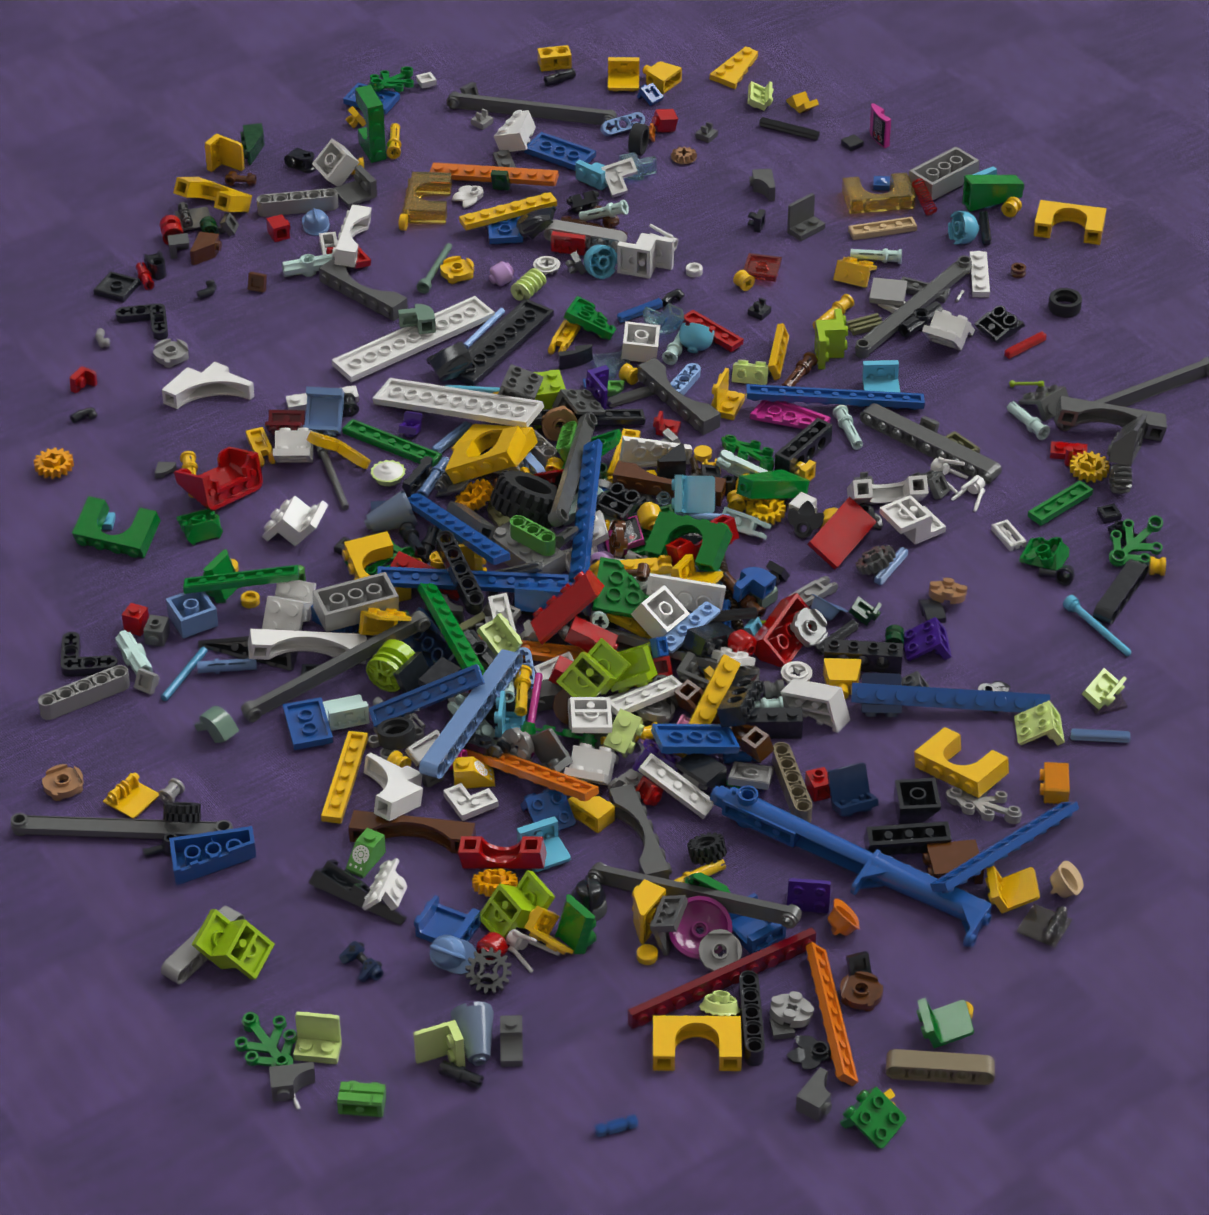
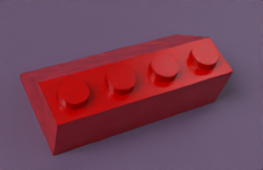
M590 569L585 573L583 571L579 572L573 578L575 581L571 585L567 583L560 589V595L557 597L553 595L546 602L547 606L544 609L540 607L532 614L534 618L530 623L542 645L595 600L605 585Z
M798 593L781 599L754 636L757 642L754 654L759 660L782 668L793 660L803 646L790 628L794 615L804 608L810 609Z

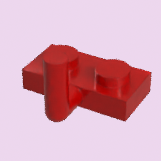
M1051 441L1050 458L1065 459L1064 464L1070 466L1072 456H1077V453L1083 454L1084 451L1087 452L1088 444Z

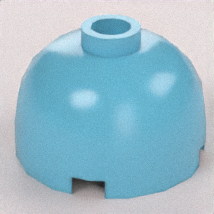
M955 211L950 217L953 218L952 222L948 223L949 239L955 240L953 244H968L975 239L979 232L978 222L975 216L969 212Z
M597 244L592 246L584 255V267L593 277L606 279L615 272L617 253L607 245Z
M686 323L681 324L679 338L682 345L688 348V352L697 353L707 349L712 344L715 334L714 330L710 332L709 327L697 323H690L689 326H685Z

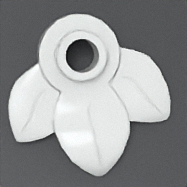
M462 186L458 189L459 192L453 195L452 201H463V208H468L483 197L484 190L481 186Z

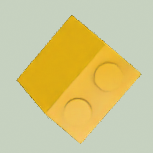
M646 879L639 886L637 885L632 892L633 922L639 942L643 945L653 934L650 929V923L655 916L657 905H659L662 896H666L665 888Z

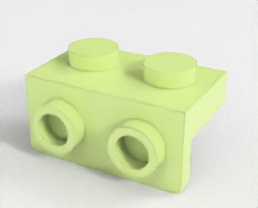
M751 81L748 86L747 104L765 111L767 106H770L773 101L772 94L774 89L772 88V82L769 81L767 86L763 87Z
M738 360V362L733 364L732 382L767 384L770 370L766 362L756 361L755 364L748 363V360Z
M501 613L477 630L478 634L496 656L502 649L515 652L523 644L520 636L515 633L509 621Z
M1103 668L1083 691L1082 695L1099 710L1104 705L1108 707L1115 699L1113 695H1118L1125 688L1123 683L1127 678L1124 676L1118 681Z
M620 708L612 724V733H608L603 746L611 748L627 758L628 754L633 753L636 746L634 741L637 736H641L645 725H643L641 717Z

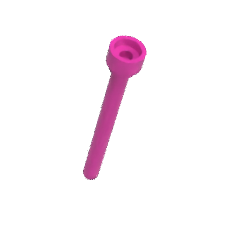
M536 673L527 720V722L535 723L543 679L541 673Z

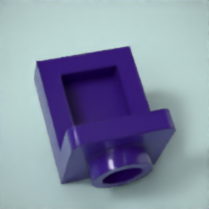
M406 411L404 413V422L399 425L398 433H404L406 437H414V435L418 434L422 427V413Z

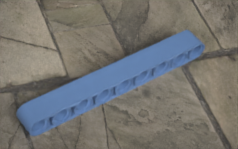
M505 649L498 653L482 675L485 684L472 689L422 758L419 765V772L421 774L438 779L444 776L496 703V698L500 697L501 691L507 688L523 663L522 654Z

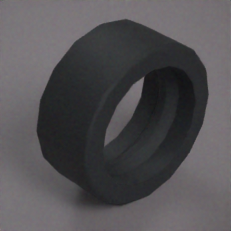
M634 123L629 134L628 150L631 154L643 155L648 146L649 126Z
M1059 288L1050 293L1048 307L1052 314L1067 318L1080 313L1082 297L1078 291L1070 288ZM1059 301H1067L1072 304H1061Z
M394 717L381 722L376 729L378 742L384 749H404L412 745L416 739L414 723L408 718Z

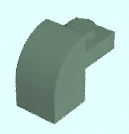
M415 304V308L398 310L400 328L417 326L419 334L436 333L435 315L431 307L424 304Z
M213 706L199 716L200 721L194 724L197 731L208 730L215 743L224 742L239 732L232 717L219 706Z

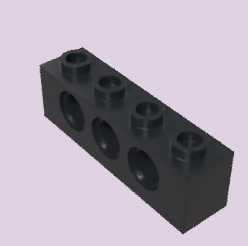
M820 418L814 420L775 453L774 470L782 469L794 474L798 470L795 465L799 461L806 464L832 442L833 424Z
M825 639L824 658L861 659V671L901 674L903 643Z
M758 674L735 677L717 708L721 728L745 725L762 692H764V685L760 681Z
M948 821L866 827L864 834L865 849L872 853L878 849L885 855L926 852V844L951 842L952 840Z

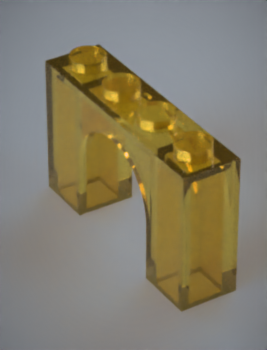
M412 172L411 178H408V187L404 201L405 206H403V214H408V223L446 224L447 201H428L421 198L430 195L451 196L452 173Z
M907 172L891 174V191L884 194H874L866 191L862 187L859 177L842 178V194L849 214L915 208V192Z

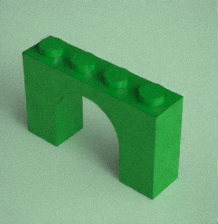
M371 85L355 88L356 103L364 115L367 126L358 129V142L371 163L386 160L383 104Z
M88 496L72 531L76 543L81 546H93L99 550H110L116 554H128L133 558H145L161 521L157 511L139 507L134 521L128 530L118 535H108L102 532V526L110 510L106 500Z
M660 511L644 552L648 558H658L660 555L666 556L668 554L665 545L685 534H699L702 536L703 541L695 560L697 567L700 571L704 572L719 571L733 534L728 525L721 522L716 524L707 519L698 520L689 515L680 516L671 511H667V513Z

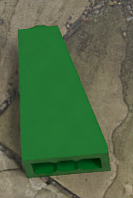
M964 175L962 203L969 211H974L1006 202L1009 197L1021 198L1023 196L1024 183L1016 175Z
M782 469L740 475L736 493L749 499L795 498L801 492L808 493L810 480Z

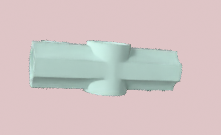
M304 254L300 259L282 262L284 277L299 274L307 277L313 276L319 271V267L334 258L332 254L320 256Z
M126 630L119 632L115 637V641L122 652L125 664L131 666L136 676L138 669L141 668L153 672L142 644L136 642L131 632Z

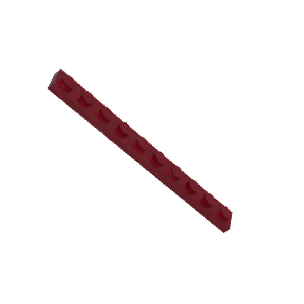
M811 927L628 1009V1025L631 1029L644 1026L653 1020V1016L666 1015L692 1002L699 1001L714 991L737 984L740 974L744 971L749 970L758 974L803 952H807L806 946L809 943L813 942L816 944V932Z

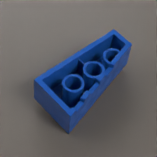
M521 580L519 583H515V607L521 611L535 612L540 607L544 609L547 606L546 602L553 595L556 597L560 595V589L569 582L567 580H559L557 583H549L547 580H540L538 583H530L528 580ZM592 602L581 611L584 612V616H591Z
M252 826L169 838L176 886L256 858Z

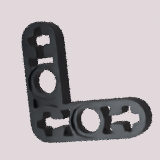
M155 303L120 307L115 311L116 320L119 323L151 320L152 333L156 340H164L169 335L166 309L163 304Z
M71 631L63 635L61 649V669L63 675L67 677L90 676L118 665L117 658L112 655L80 657L81 643L79 634ZM70 652H74V653H75L74 655H71V656L66 655L67 653H70ZM89 664H93V665H94L93 667H90V668L85 667L86 665H89Z

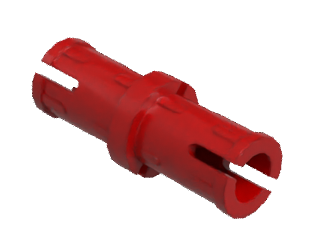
M140 262L137 263L135 268L146 290H148V287L150 290L153 289L155 284L152 280L151 272L147 269L144 262H142V266Z

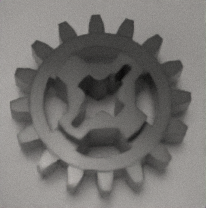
M890 545L875 546L873 549L862 554V557L855 563L856 568L862 575L877 574L879 571L889 567V563L893 562V559L896 558V553Z
M483 947L481 954L475 951V958H468V962L471 965L465 966V970L470 972L466 974V979H472L469 983L470 987L476 985V992L484 989V995H487L488 990H491L493 994H496V988H499L501 991L504 990L503 983L509 984V979L506 976H512V972L507 970L511 968V963H505L508 956L501 957L500 949L494 953L493 947H490L489 952H486ZM489 957L494 958L495 960H486L485 958ZM478 964L480 971L475 975L474 968ZM486 967H487L488 969L493 968L491 975H490V973L484 974ZM503 967V975L499 978L497 971ZM487 981L492 984H483L482 982Z

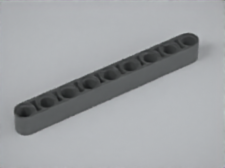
M873 403L860 413V420L866 426L934 459L942 457L944 459L965 462L964 466L948 465L972 478L979 475L984 479L985 484H990L1002 473V468L996 461L878 404Z

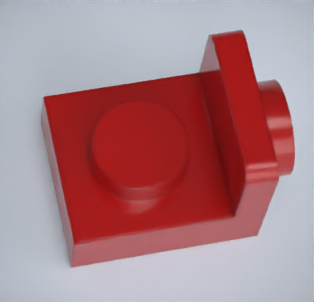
M81 366L69 377L71 392L78 393L86 384L95 387L97 385L96 372Z
M659 411L658 416L654 417L653 421L656 435L663 436L662 432L668 428L678 436L681 421L663 419V411Z

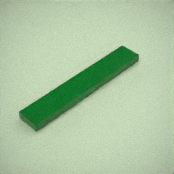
M354 419L350 420L342 428V433L419 464L421 459L430 456L433 458L431 466L434 467L442 458L441 453Z
M291 565L185 578L183 590L184 594L297 581L299 580V566Z

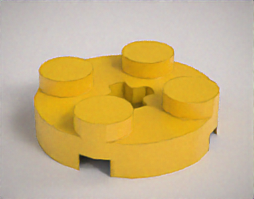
M461 256L448 257L440 265V273L451 284L470 280L473 278L474 263L469 258H466V260L461 259Z

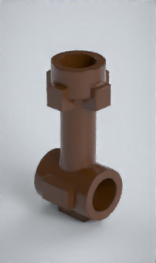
M230 171L225 176V182L229 186L234 185L235 182H247L248 186H252L257 181L256 175L248 173L247 176H240L235 171Z
M617 215L613 218L609 216L598 218L603 219L605 228H613L620 222Z
M639 563L637 569H628L626 571L629 575L636 577L638 581L646 582L651 569L647 563Z

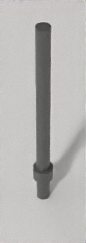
M317 446V453L323 460L343 510H348L349 504L328 456L329 451L326 448Z

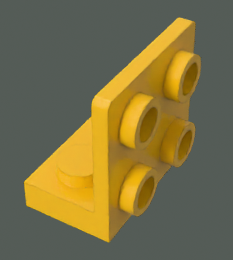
M725 368L723 373L719 374L717 383L712 387L714 398L711 406L721 413V418L734 421L745 401V394L728 390L729 368Z

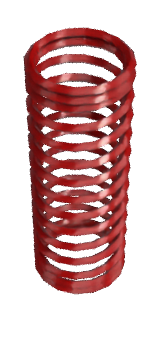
M922 178L916 179L911 185L915 190L918 200H920L919 202L923 207L925 215H932L937 211V207H935L936 205L932 197L929 196L922 199L930 195V192H928Z

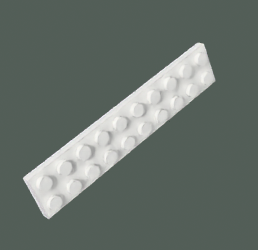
M473 296L435 313L436 333L419 334L417 326L404 327L332 359V366L350 382H354L486 322L495 315V312L476 296Z
M389 378L372 398L374 404L510 426L518 425L519 427H529L544 408L543 401Z

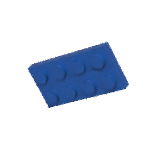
M543 132L527 144V150H524L526 154L572 169L573 171H576V162L578 160L589 163L596 157L595 150Z
M652 724L651 732L661 753H703L707 755L739 753L740 746L731 728H721V724Z

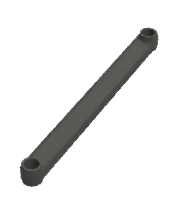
M456 91L451 92L447 98V106L451 109L475 111L485 109L488 112L513 115L517 110H529L531 117L595 125H602L607 120L617 118L616 112L611 109L601 110L463 94Z
M966 255L960 256L956 262L867 335L857 340L855 344L856 356L867 358L872 351L898 331V326L913 316L915 309L925 308L964 275L970 273L972 269L971 258Z
M1209 357L1094 402L1126 407L1209 376ZM1055 415L1054 422L1058 428H1060L1063 431H1068L1073 427L1071 425L1057 423Z
M592 412L585 413L577 420L578 425L551 512L548 514V520L553 527H560L569 520V511L581 473L583 446L591 441L595 425L598 423L597 418Z
M422 611L414 612L411 615V621H402L254 701H246L241 706L243 716L249 722H256L265 713L374 656L385 641L389 639L402 641L417 632H425L431 625L429 618Z
M578 614L576 615V616H578V617H580V618L586 620V617H585V616H583V615H578ZM574 618L569 621V625H568L569 628H570V626H571V624H572ZM610 627L606 628V630L618 635L616 641L636 647L650 642V639ZM678 648L674 653H669V656L682 661L690 651ZM695 655L698 666L705 668L711 666L715 670L718 659ZM749 665L740 666L735 677L754 674L760 676V669Z
M16 813L11 817L10 821L11 830L16 836L33 834L163 839L167 833H175L177 837L233 829L231 822L228 820L182 823L153 819L36 816Z
M602 862L595 863L588 872L590 879L597 880L602 885L633 891L637 885L639 886L646 879L665 888L666 896L686 895L687 898L694 896L710 897L720 902L728 913L782 924L786 928H794L802 915L801 909L793 904L787 906L614 868Z

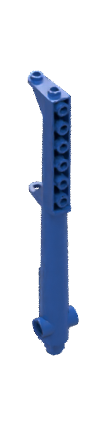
M721 785L720 787L716 786L711 793L710 801L722 808V815L735 820L740 827L752 828L794 848V846H797L859 874L851 886V894L856 895L860 889L886 886L960 919L966 932L963 941L964 947H973L983 926H988L991 921L992 904L986 900L980 899L957 887H954V891L943 894L942 891L933 892L930 884L936 881L937 878L902 863L891 856H887L878 849L872 853L759 799L758 790L753 786L746 785L739 789L736 787L728 789Z

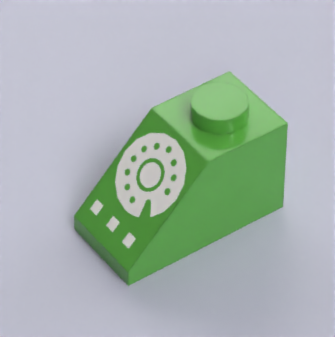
M366 828L354 844L346 869L352 874L364 878L386 853L385 835Z

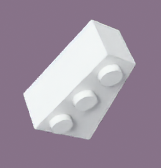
M529 110L515 111L510 119L506 120V123L498 129L494 139L499 150H509V152L527 150V143H530L529 137L533 135L536 128Z
M793 679L781 691L785 708H802L803 717L810 716L816 719L820 725L826 724L833 727L832 731L836 733L850 721L842 687Z

